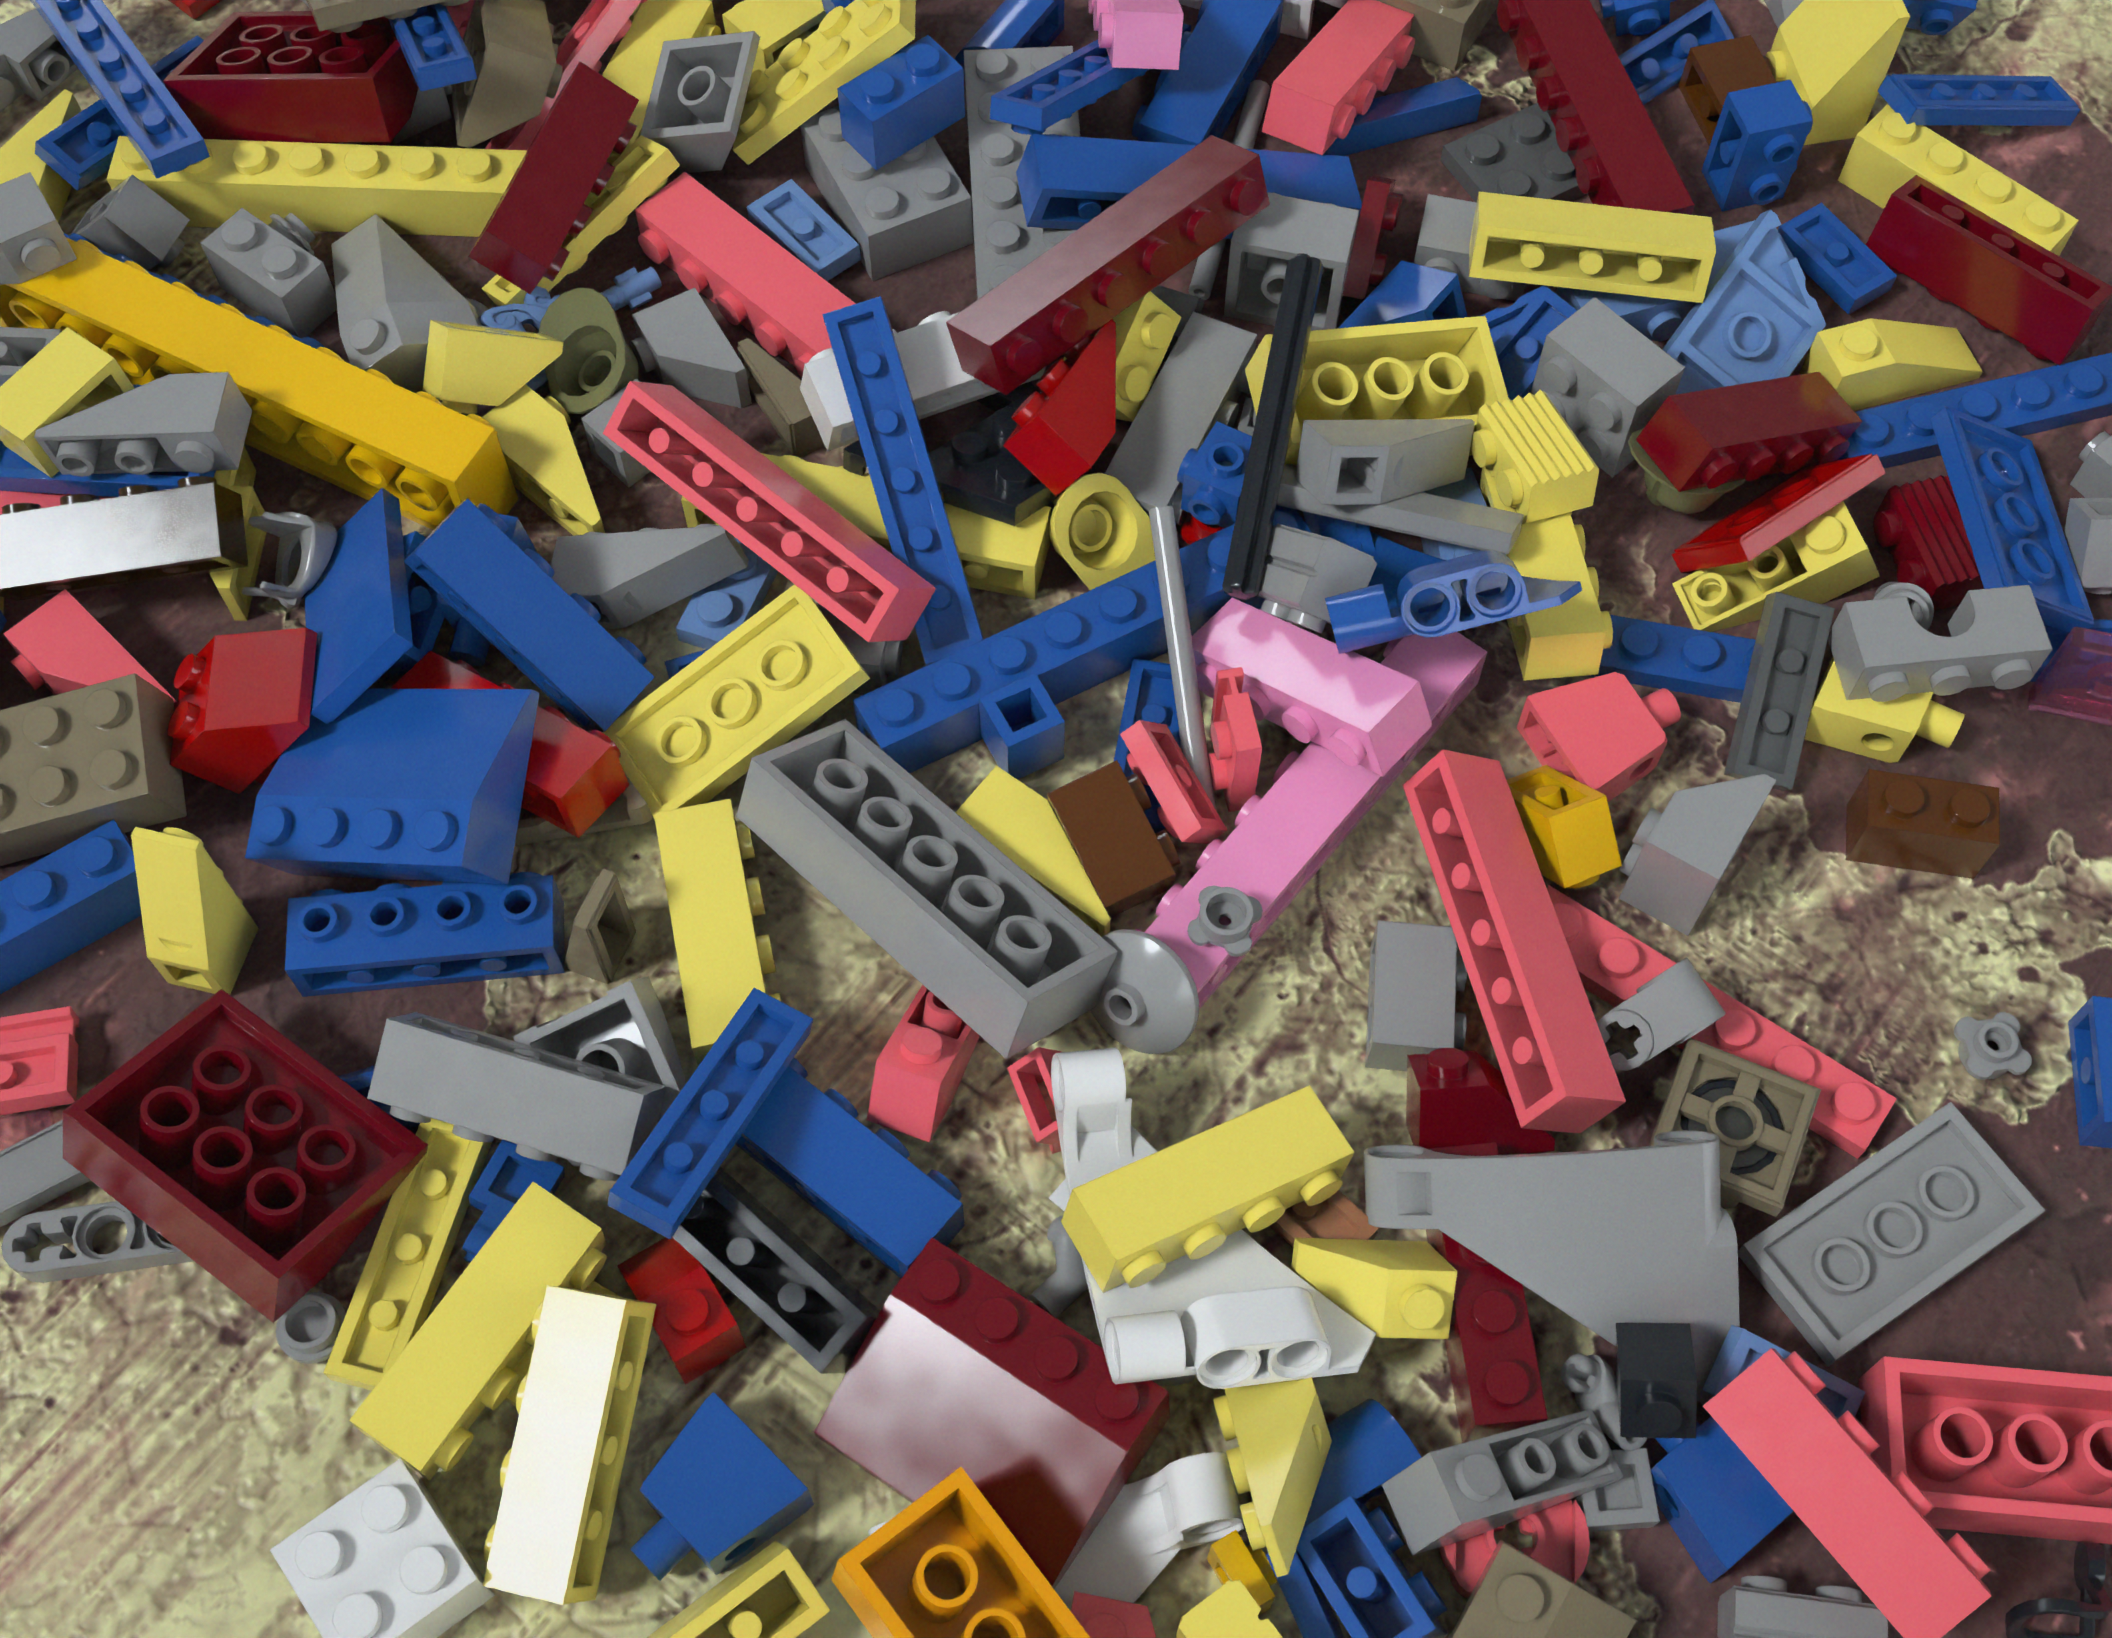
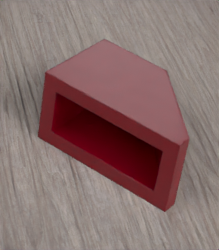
M1438 1048L1428 1054L1407 1055L1406 1126L1413 1146L1427 1149L1496 1142L1498 1155L1555 1151V1138L1551 1131L1520 1127L1502 1073L1475 1050L1462 1051L1455 1048Z

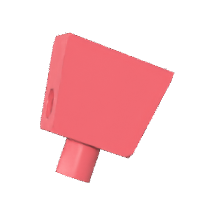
M1612 672L1528 696L1517 729L1542 766L1547 765L1605 794L1609 802L1648 775L1657 766L1668 742L1663 729L1679 722L1681 711L1676 698L1668 689L1662 688L1640 698L1625 675Z

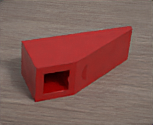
M1113 319L1063 354L1066 358L1065 361L1060 358L1052 364L1036 383L1042 390V393L1039 394L1035 391L1011 417L1018 425L1003 446L1055 496L1094 465L1116 433V322Z

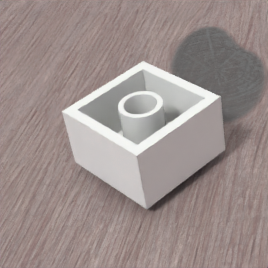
M401 1458L270 1549L323 1638H437L495 1596L490 1587L483 1586V1575L421 1478Z

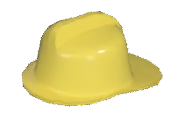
M1100 472L1083 475L1052 501L1054 508L1049 520L1050 540L1055 551L1069 564L1089 590L1155 561L1150 518L1132 496L1128 488L1116 477Z

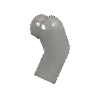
M1063 1215L1054 1219L1047 1233V1238L1052 1242L1055 1249L1057 1270L1030 1295L1035 1305L1055 1318H1058L1088 1288L1081 1255L1061 1223Z
M1578 1353L1570 1356L1563 1364L1561 1378L1565 1387L1575 1393L1576 1403L1580 1412L1592 1409L1602 1432L1625 1451L1639 1449L1647 1438L1620 1436L1617 1386L1612 1367L1604 1359L1594 1354L1586 1356Z

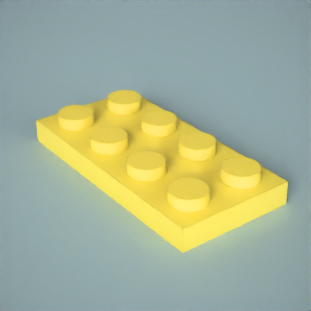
M854 0L845 8L838 6L823 18L819 28L806 39L797 38L790 42L779 55L778 61L763 72L760 69L753 71L737 136L733 144V151L747 165L751 164L838 97L837 88L890 58L914 40L916 0Z
M794 584L616 719L602 733L608 736L620 750L621 757L619 761L623 771L648 804L654 818V813L707 803L748 772L752 757L785 744L868 681L870 677L814 599Z

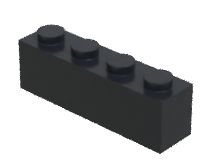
M719 1167L672 1236L821 1374L846 1372L880 1313V1310L722 1167Z

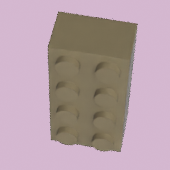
M134 673L0 710V866L55 852L113 819L125 833L133 831L135 827L144 828L187 816L182 770L170 765L173 737L168 735V725L175 711L173 698Z

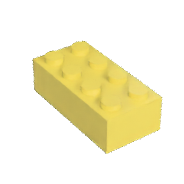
M1486 316L1311 331L1284 466L1287 463L1297 465L1304 420L1472 419L1475 422L1473 430L1475 432L1479 409L1484 404L1491 406L1495 401L1502 403L1506 398H1509ZM1267 334L1263 337L1245 368L1256 416L1273 334ZM1470 446L1469 456L1472 455L1471 446Z

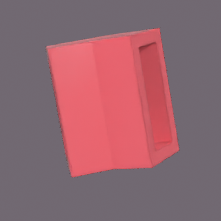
M1038 1047L1007 1067L1036 1143L1048 1144L1052 1154L1061 1151L1057 1120L1055 1122L1052 1121L1038 1083L1045 1082L1054 1105L1051 1084V1062L1053 1055L1062 1051Z

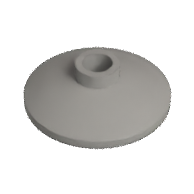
M1121 929L1102 936L1118 952L1096 1007L1090 1010L1097 1022L1116 1041L1141 1053L1162 1054L1178 1048L1191 1036L1199 1017L1197 988L1185 963L1168 945L1145 932Z

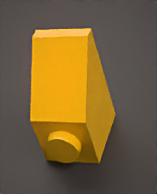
M1547 765L1507 780L1543 876L1563 888H1581L1598 881L1600 874L1622 866L1605 794Z

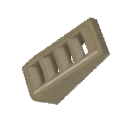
M746 338L738 342V357L746 368L750 393L792 456L801 458L825 447L800 391L801 380L751 339Z
M603 868L600 875L593 882L574 919L564 962L568 970L605 984L612 981L636 933L618 878L613 871Z

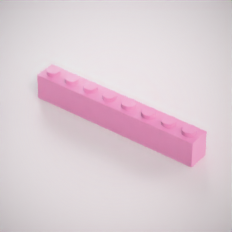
M1458 632L1427 638L1415 634L1389 641L1383 654L1385 659L1380 664L1420 682L1433 726L1384 776L1359 764L1357 766L1347 765L1332 751L1313 742L1301 754L1292 751L1279 765L1273 777L1275 784L1263 798L1255 794L1241 808L1234 822L1236 828L1223 842L1216 838L1206 847L1195 866L1198 872L1185 886L1176 883L1164 895L1156 909L1158 917L1147 928L1145 933L1164 942L1185 963L1197 988L1199 1009L1245 957V955L1239 957L1231 956L1225 948L1210 943L1198 946L1190 940L1187 932L1188 925L1198 917L1200 911L1198 901L1200 892L1208 886L1232 887L1242 891L1246 896L1256 898L1260 902L1263 910L1262 917L1259 921L1253 923L1249 934L1252 940V948L1478 684L1487 655L1486 650ZM1223 916L1219 919V922L1227 926L1231 923V919Z

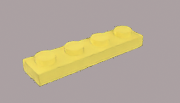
M641 135L611 164L615 169L600 195L596 196L590 192L584 202L593 210L576 239L567 234L561 245L570 253L553 282L543 276L537 286L545 288L549 292L567 274L580 269L586 262L588 254L606 236L619 231L627 222L628 215L640 203L656 194L666 185L668 176L680 166L668 148ZM498 274L482 288L497 306L513 303L524 304L523 300L527 292Z
M431 1118V1122L420 1123L416 1136L428 1144L427 1153L392 1194L323 1373L330 1380L372 1391L424 1324L469 1206L468 1196L479 1179L492 1142H477L456 1136L452 1133L453 1124Z

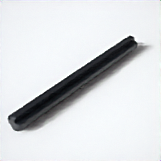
M1304 253L1297 254L1287 263L1222 585L1224 593L1238 599L1249 600L1251 597H1256L1260 590L1323 272L1322 261Z

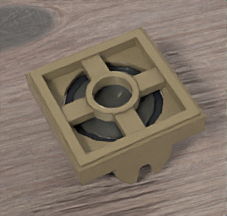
M1689 1038L1682 1051L1649 1146H1654L1655 1135L1669 1131H1703L1718 1135L1720 1139L1721 1207L1723 1209L1735 1208L1740 1202L1776 1217L1783 1208L1821 1089Z

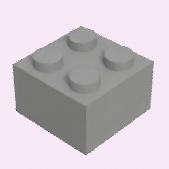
M1268 193L1270 205L1233 232L1224 316L1275 326L1287 263L1297 254L1304 253L1310 257L1320 259L1323 264L1311 331L1336 329L1344 300L1343 290L1353 249L1359 210L1340 207L1330 203H1319L1282 196L1277 193Z
M1594 297L1547 334L1530 393L1535 395L1541 389L1547 394L1595 464L1613 478L1635 459L1630 452L1628 444L1631 434L1634 431L1645 428L1669 395L1676 394L1685 367Z

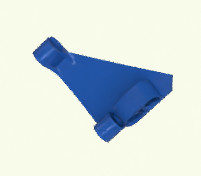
M1303 511L1305 523L1312 533L1333 538L1374 557L1373 559L1377 563L1368 587L1325 598L1339 654L1415 634L1426 638L1439 637L1562 605L1582 591L1580 581H1556L1521 576L1514 562L1504 553L1495 550L1480 551L1450 560H1443L1412 550L1374 534L1370 531L1369 525Z

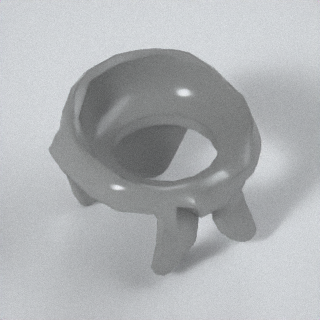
M265 511L261 516L249 518L248 523L257 529L280 537L275 584L262 582L260 588L244 587L242 593L247 596L272 597L279 600L286 608L292 609L300 604L303 595L320 579L334 550L337 531L332 523L316 521L300 513L281 512L275 514Z

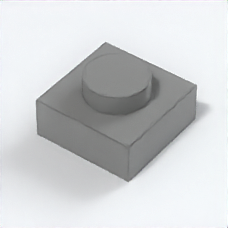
M1639 1448L1634 1451L1611 1450L1624 1477L1616 1482L1576 1497L1577 1503L1585 1514L1589 1532L1654 1527L1660 1520L1647 1448Z

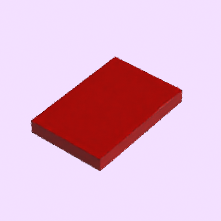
M1872 453L1802 468L1682 544L1671 555L1680 572L1751 561L1886 472L1878 455H1872Z

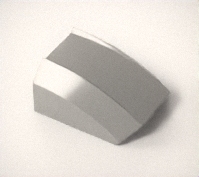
M649 976L625 982L607 991L608 995L558 1019L535 1025L513 1036L515 1042L667 1086L658 1122L686 1084L671 1031ZM568 1160L573 1166L580 1167L581 1163Z

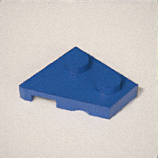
M1544 285L1520 296L1509 307L1496 308L1481 315L1486 316L1510 400H1513L1518 395L1524 398L1529 392L1531 393L1547 334L1577 311Z

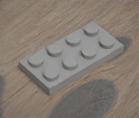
M1949 1102L1743 1244L1738 1250V1256L1827 1367H1829L2033 1222L2046 1210L1952 1102Z

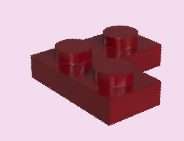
M1374 175L1367 180L1343 296L1365 300L1370 287L1376 288L1383 280L1388 254L1378 253L1380 239L1384 236L1385 230L1393 231L1396 228L1403 194L1393 192L1395 179Z

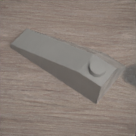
M375 214L331 244L340 337L351 365L365 371L368 369L377 370L386 375L394 384L417 393L423 391L430 320L482 326L475 307L388 224Z

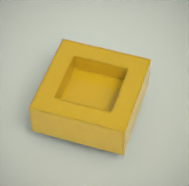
M1237 1530L1211 1544L1207 1560L1220 1583L1224 1585L1229 1580H1240L1260 1606L1261 1611L1259 1615L1268 1611L1276 1597L1270 1586L1277 1583V1579L1263 1550L1253 1551L1251 1545L1246 1547Z

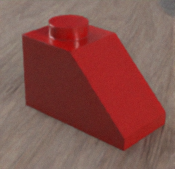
M665 1237L617 1265L635 1299L656 1304L652 1328L685 1385L747 1348L737 1322L703 1265L673 1237L671 1239Z

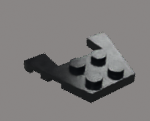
M1031 382L1018 386L1007 395L998 392L978 399V402L995 411V413L968 430L957 434L953 439L929 453L940 491L944 493V503L1015 526L1054 501L1061 494L1059 493L1055 496L1003 446L1018 425L1011 419L1014 412L1035 391L1041 394ZM857 440L843 449V468L851 473L863 476L866 472L867 464L860 441ZM1096 462L1083 475L1095 473Z

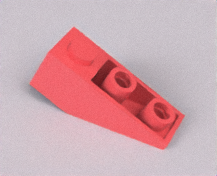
M923 984L876 1060L867 1121L930 1143L954 1099L980 1035Z

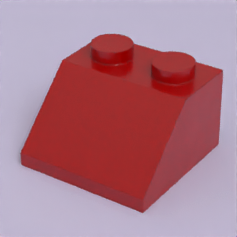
M305 627L216 635L197 655L192 653L187 655L181 662L174 679V687L179 689L177 708L173 712L168 725V735L173 737L170 765L240 794L309 728L317 632Z

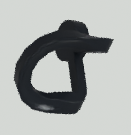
M2080 1541L2076 1547L2074 1577L2076 1585L2080 1589V1601L2065 1598H2041L2028 1600L2014 1606L2006 1613L2005 1617L2007 1638H2094L2095 1619L2107 1618L2112 1610V1602L2103 1587L2106 1576V1560L2101 1544ZM2042 1614L2079 1616V1636L2033 1632L2025 1628L2022 1623L2031 1617Z

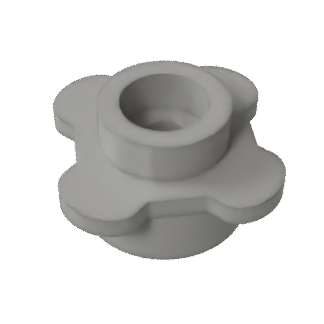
M1208 886L1204 888L1199 894L1200 911L1198 917L1188 925L1187 932L1190 940L1198 946L1210 943L1225 948L1227 953L1234 957L1245 955L1252 946V940L1249 936L1252 925L1262 917L1263 910L1260 902L1256 898L1246 896L1242 891L1232 887ZM1226 916L1231 919V923L1224 926L1220 924L1219 919Z
M1999 1012L1993 1019L1979 1021L1967 1016L1961 1018L1955 1025L1954 1035L1960 1041L1958 1047L1960 1061L1967 1072L1974 1078L1980 1080L1995 1079L2001 1077L2007 1071L2014 1075H2021L2030 1068L2032 1058L2026 1050L2022 1049L2017 1034L2020 1030V1023L2013 1015ZM1987 1041H1994L1998 1045V1050H1992L1987 1045Z

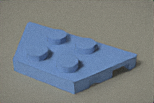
M1771 209L1758 216L1708 285L1703 303H1695L1662 350L1685 367L1676 394L1788 377L1811 347L1817 332L1822 331L1826 326L1816 300L1806 290V278L1797 258L1789 260L1775 229L1782 224L1777 214Z

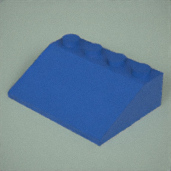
M367 689L329 724L310 714L309 728L281 754L256 796L245 859L299 876L508 884L540 693L533 689Z

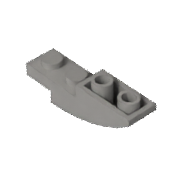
M33 9L0 24V113L23 93L40 102L78 69L37 9Z

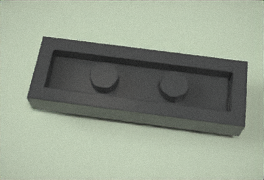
M1777 591L1766 595L1724 775L1740 779L1766 774L1776 779L1772 787L1773 789L1780 791L1793 789L1835 608Z

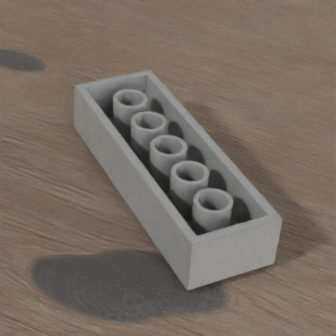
M1073 46L964 50L977 300L1076 231L1073 229L1027 227L1016 171L1031 135L1014 132L1011 129V124L990 119L992 95L1073 53ZM1078 111L1072 113L1070 118L1062 119L1046 128V131L1042 134L1080 137Z
M846 719L751 758L736 817L1005 1059L1010 1058L1096 1007L1118 951Z

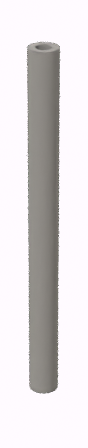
M1254 80L1250 83L1232 144L1245 149H1253L1270 93V86L1266 82ZM1223 238L1198 256L1188 290L1190 295L1203 300H1207L1210 297L1227 239Z
M1172 506L1156 507L1149 510V518L1181 747L1189 765L1215 807L1174 509Z

